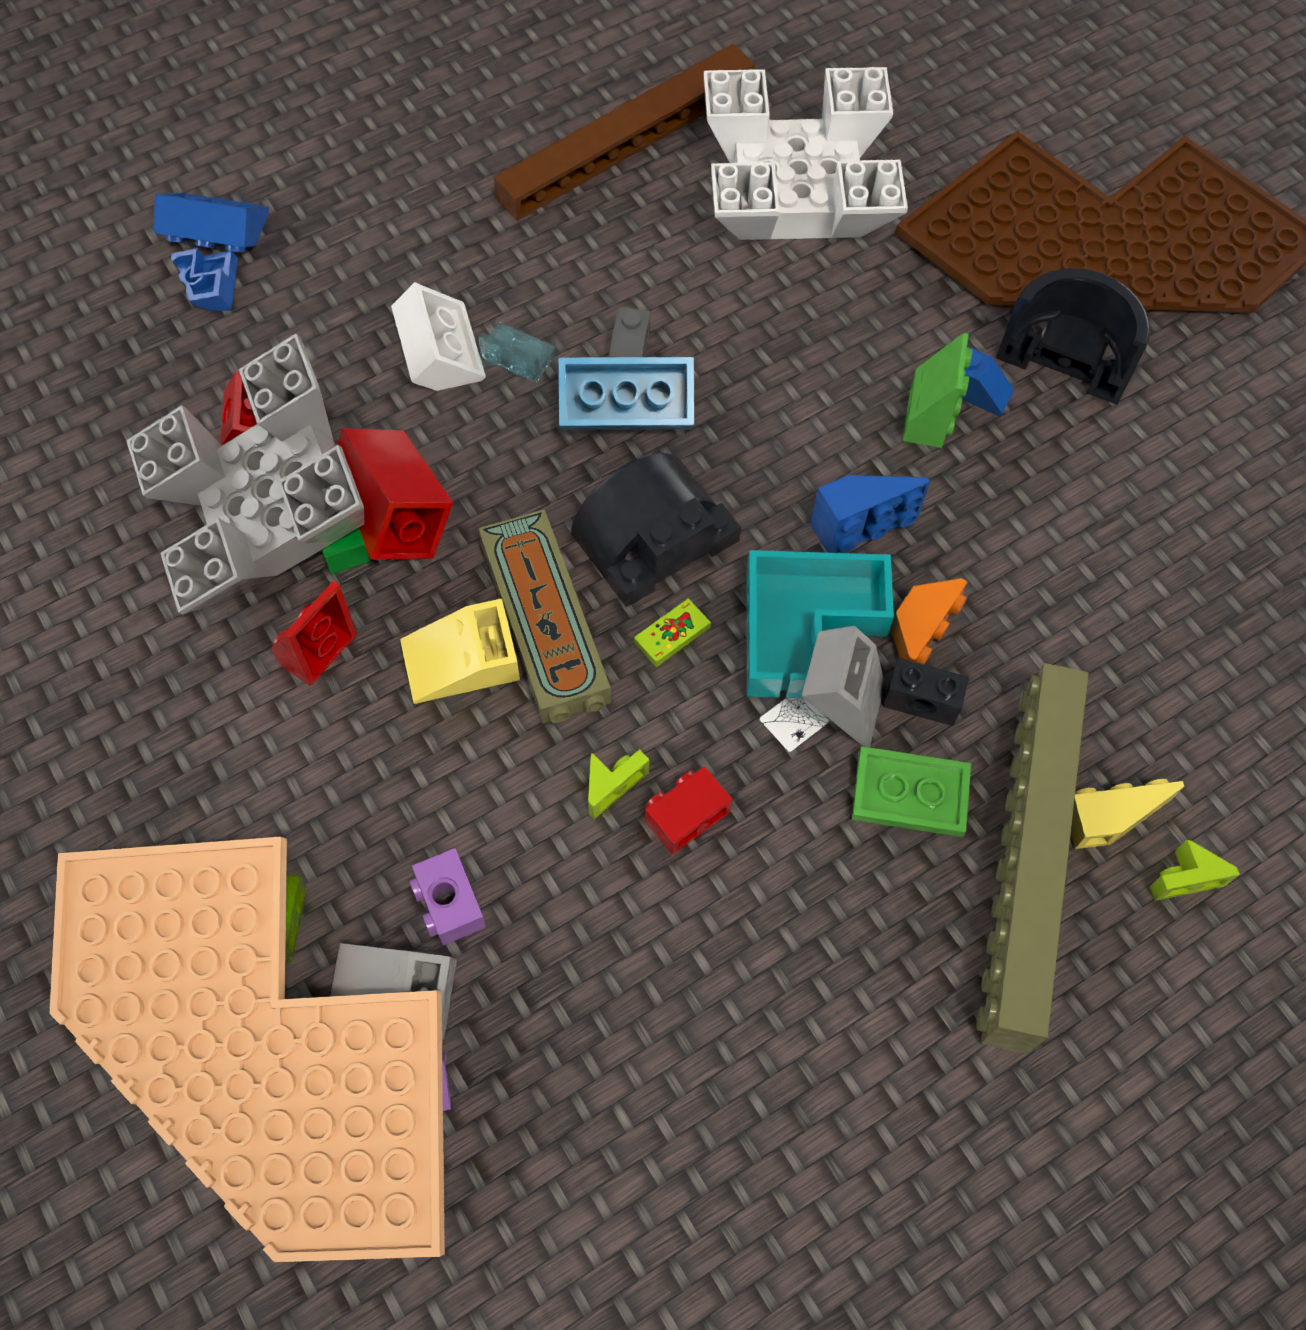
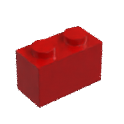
M704 766L695 773L693 770L685 773L676 782V787L668 793L660 792L652 797L646 804L645 823L670 854L674 855L731 812L733 799Z

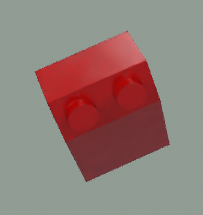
M333 581L312 604L305 606L299 613L298 619L288 630L282 631L276 637L274 645L271 647L278 664L309 686L320 677L357 636L340 584Z

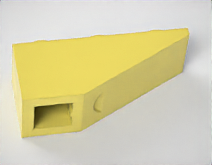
M1157 779L1148 782L1145 786L1133 787L1130 783L1113 786L1110 790L1096 791L1095 788H1084L1076 791L1071 825L1074 848L1081 849L1113 844L1171 801L1184 787L1183 781L1169 783L1167 779Z

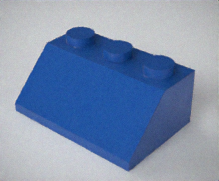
M183 192L155 194L154 233L164 234L167 241L185 242V238L195 239V245L215 247V243L225 244V250L245 252V247L256 246L269 214V206Z

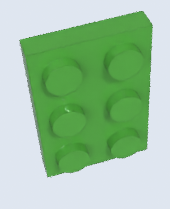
M861 746L858 756L851 820L963 837L966 833L971 763Z

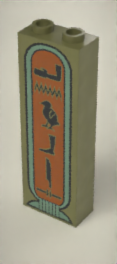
M545 509L478 528L481 547L499 599L503 601L507 622L542 724L548 722L560 723L568 720L573 714L583 711L596 712L604 708L606 704L611 703L610 684Z

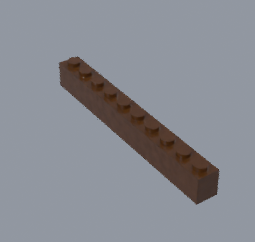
M734 44L717 51L712 56L694 64L676 76L670 77L667 81L647 90L631 101L625 102L613 111L600 116L595 121L575 130L566 137L551 143L548 147L495 175L496 199L517 221L706 114L704 71L755 70V64Z

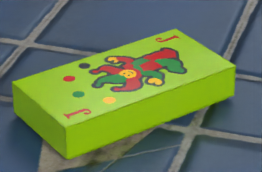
M688 598L634 637V644L655 667H658L710 629L711 622Z

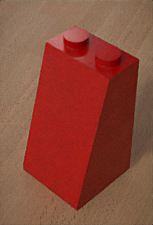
M342 428L337 445L342 447L364 506V525L360 526L359 530L370 559L434 558L453 501L406 433L402 430Z

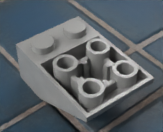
M855 626L819 631L802 697L863 747H870L885 687L876 644Z
M340 943L330 997L442 991V1040H444L457 959L441 955Z

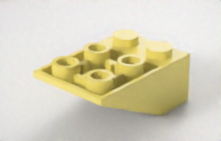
M502 599L466 606L400 639L414 704L520 680L517 658Z

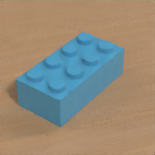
M694 357L558 358L560 430H669L693 428Z

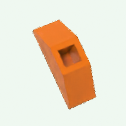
M960 578L913 586L896 611L890 628L899 658L920 664L926 663L933 651L929 645L934 638L938 641L942 639L950 625V622L946 621L951 613L957 615L965 604L967 597L963 595L968 581Z

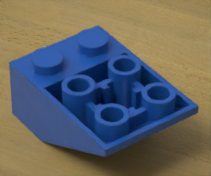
M845 476L818 488L810 525L828 553H838L840 551L847 553L856 548L861 542L868 539L877 540L887 534L889 530L913 524L919 517L930 481L928 478Z

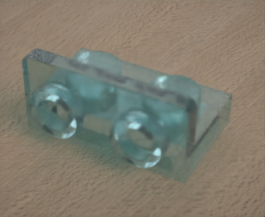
M501 322L497 324L490 336L482 333L479 337L481 357L488 363L500 365L511 370L519 377H527L536 382L556 355L555 346Z

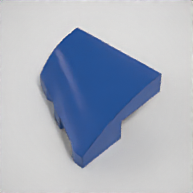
M196 248L171 254L172 261L179 269L180 274L178 275L180 280L187 288V296L194 306L215 311L232 310L238 262L237 256L232 251L203 256Z

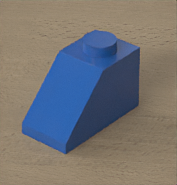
M967 346V348L972 349V358L969 369H965V376H969V383L966 395L962 397V400L1001 417L1013 395L1014 388L991 356Z

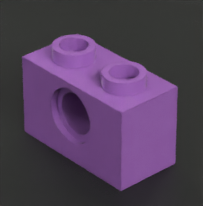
M455 848L412 865L416 878L409 882L417 902L425 899L429 913L422 916L431 937L438 934L442 945H446L486 928L484 918ZM443 892L455 894L453 901L446 905L437 904L436 899Z

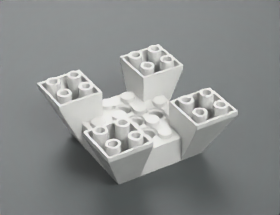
M886 67L826 68L822 119L769 120L765 70L704 71L707 122L730 162L711 164L715 218L739 240L863 237L907 213L908 207L901 161H860V157L893 116Z

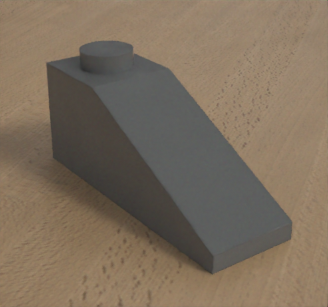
M618 307L609 357H646L650 338L651 311Z

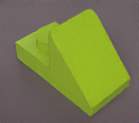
M640 749L631 757L625 755L619 759L613 766V772L591 753L588 805L589 815L593 819L597 818L649 774L650 760Z
M1185 840L1175 851L1180 866L1161 871L1160 877L1150 886L1154 900L1157 901L1224 887L1240 874L1234 865L1193 841Z

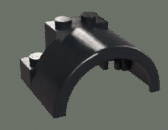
M1079 268L1051 271L1031 281L1020 293L996 359L1026 370L1030 361L1090 383L1087 394L1118 405L1147 347L1150 334L1148 316L1135 294L1121 282L1108 275ZM1047 321L1041 336L1036 334L1031 327ZM1109 344L1116 359L1102 360Z
M658 453L642 457L625 465L598 485L586 498L575 515L571 534L625 607H628L654 592L656 583L708 553L713 557L739 542L741 526L722 503L716 505L677 456L668 453ZM637 544L640 558L626 560L627 554Z

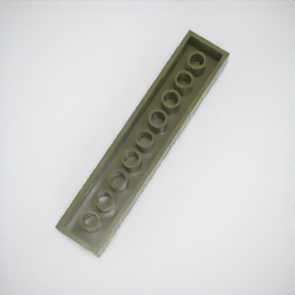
M1047 663L1043 664L1037 676H1031L1028 690L1022 691L1019 701V711L1024 712L1023 723L1019 722L1017 725L1014 743L1020 746L1018 756L1015 755L1013 757L1010 768V777L1015 778L1014 790L1010 789L1005 805V810L1011 812L1009 824L1005 823L1001 836V846H1006L1005 859H1000L996 873V881L1002 882L1000 895H995L991 916L997 918L995 932L991 931L989 934L986 950L987 954L992 955L990 969H985L982 979V992L987 993L985 1007L981 1006L979 1009L976 1029L982 1031L981 1044L1027 1055L1048 1038L1089 673Z

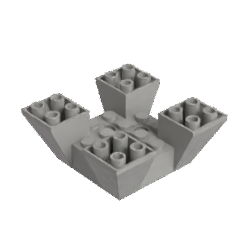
M297 333L239 369L257 424L222 446L187 408L181 405L126 440L144 497L202 506L207 525L160 553L178 613L182 615L249 593L364 525V506L342 447L339 445L335 446L322 394L301 337Z

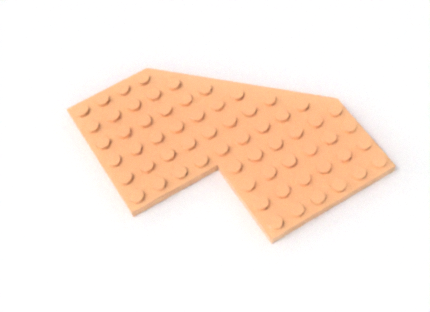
M270 837L58 853L50 1014L59 1024L65 1025L76 1037L75 1042L95 1064H100L113 1078L111 1082L126 1099L141 1109L149 1118L148 1123L168 1145H173L187 1160L185 1164L207 1188L211 1187L226 1203L224 1207L246 1231L250 1230L264 1245L265 1248L263 1250L274 1262L440 1257L445 1255L442 991L285 999L286 838Z

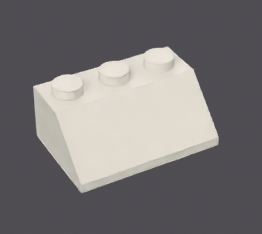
M414 282L391 306L411 381L436 391L482 381L486 378L464 302Z

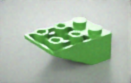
M967 333L961 334L916 368L910 387L903 441L942 448L946 435L952 436L955 416H959L962 397H965L969 383V376H965V369H969L972 349L967 348Z

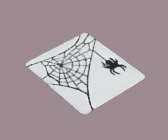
M785 698L760 717V721L789 752L829 722L823 713L804 698Z

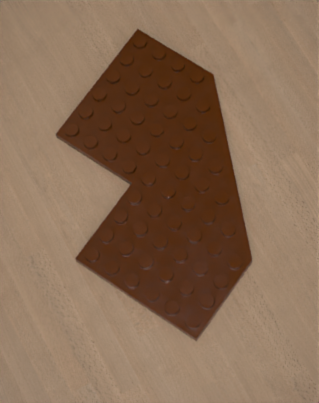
M1016 131L897 224L895 234L987 305L1015 306L1022 290L1037 277L1059 269L1079 268L1100 272L1121 282L1135 294L1145 310L1254 313L1306 265V219L1186 136L1170 147L1113 196L1108 197L1034 142Z

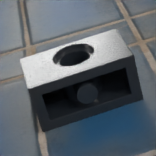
M897 658L890 677L883 707L954 726L963 706L969 677Z

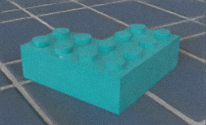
M749 550L746 570L747 697L779 698L780 691H786V698H803L802 692L819 631L855 626L865 636L887 637L894 619L891 555Z

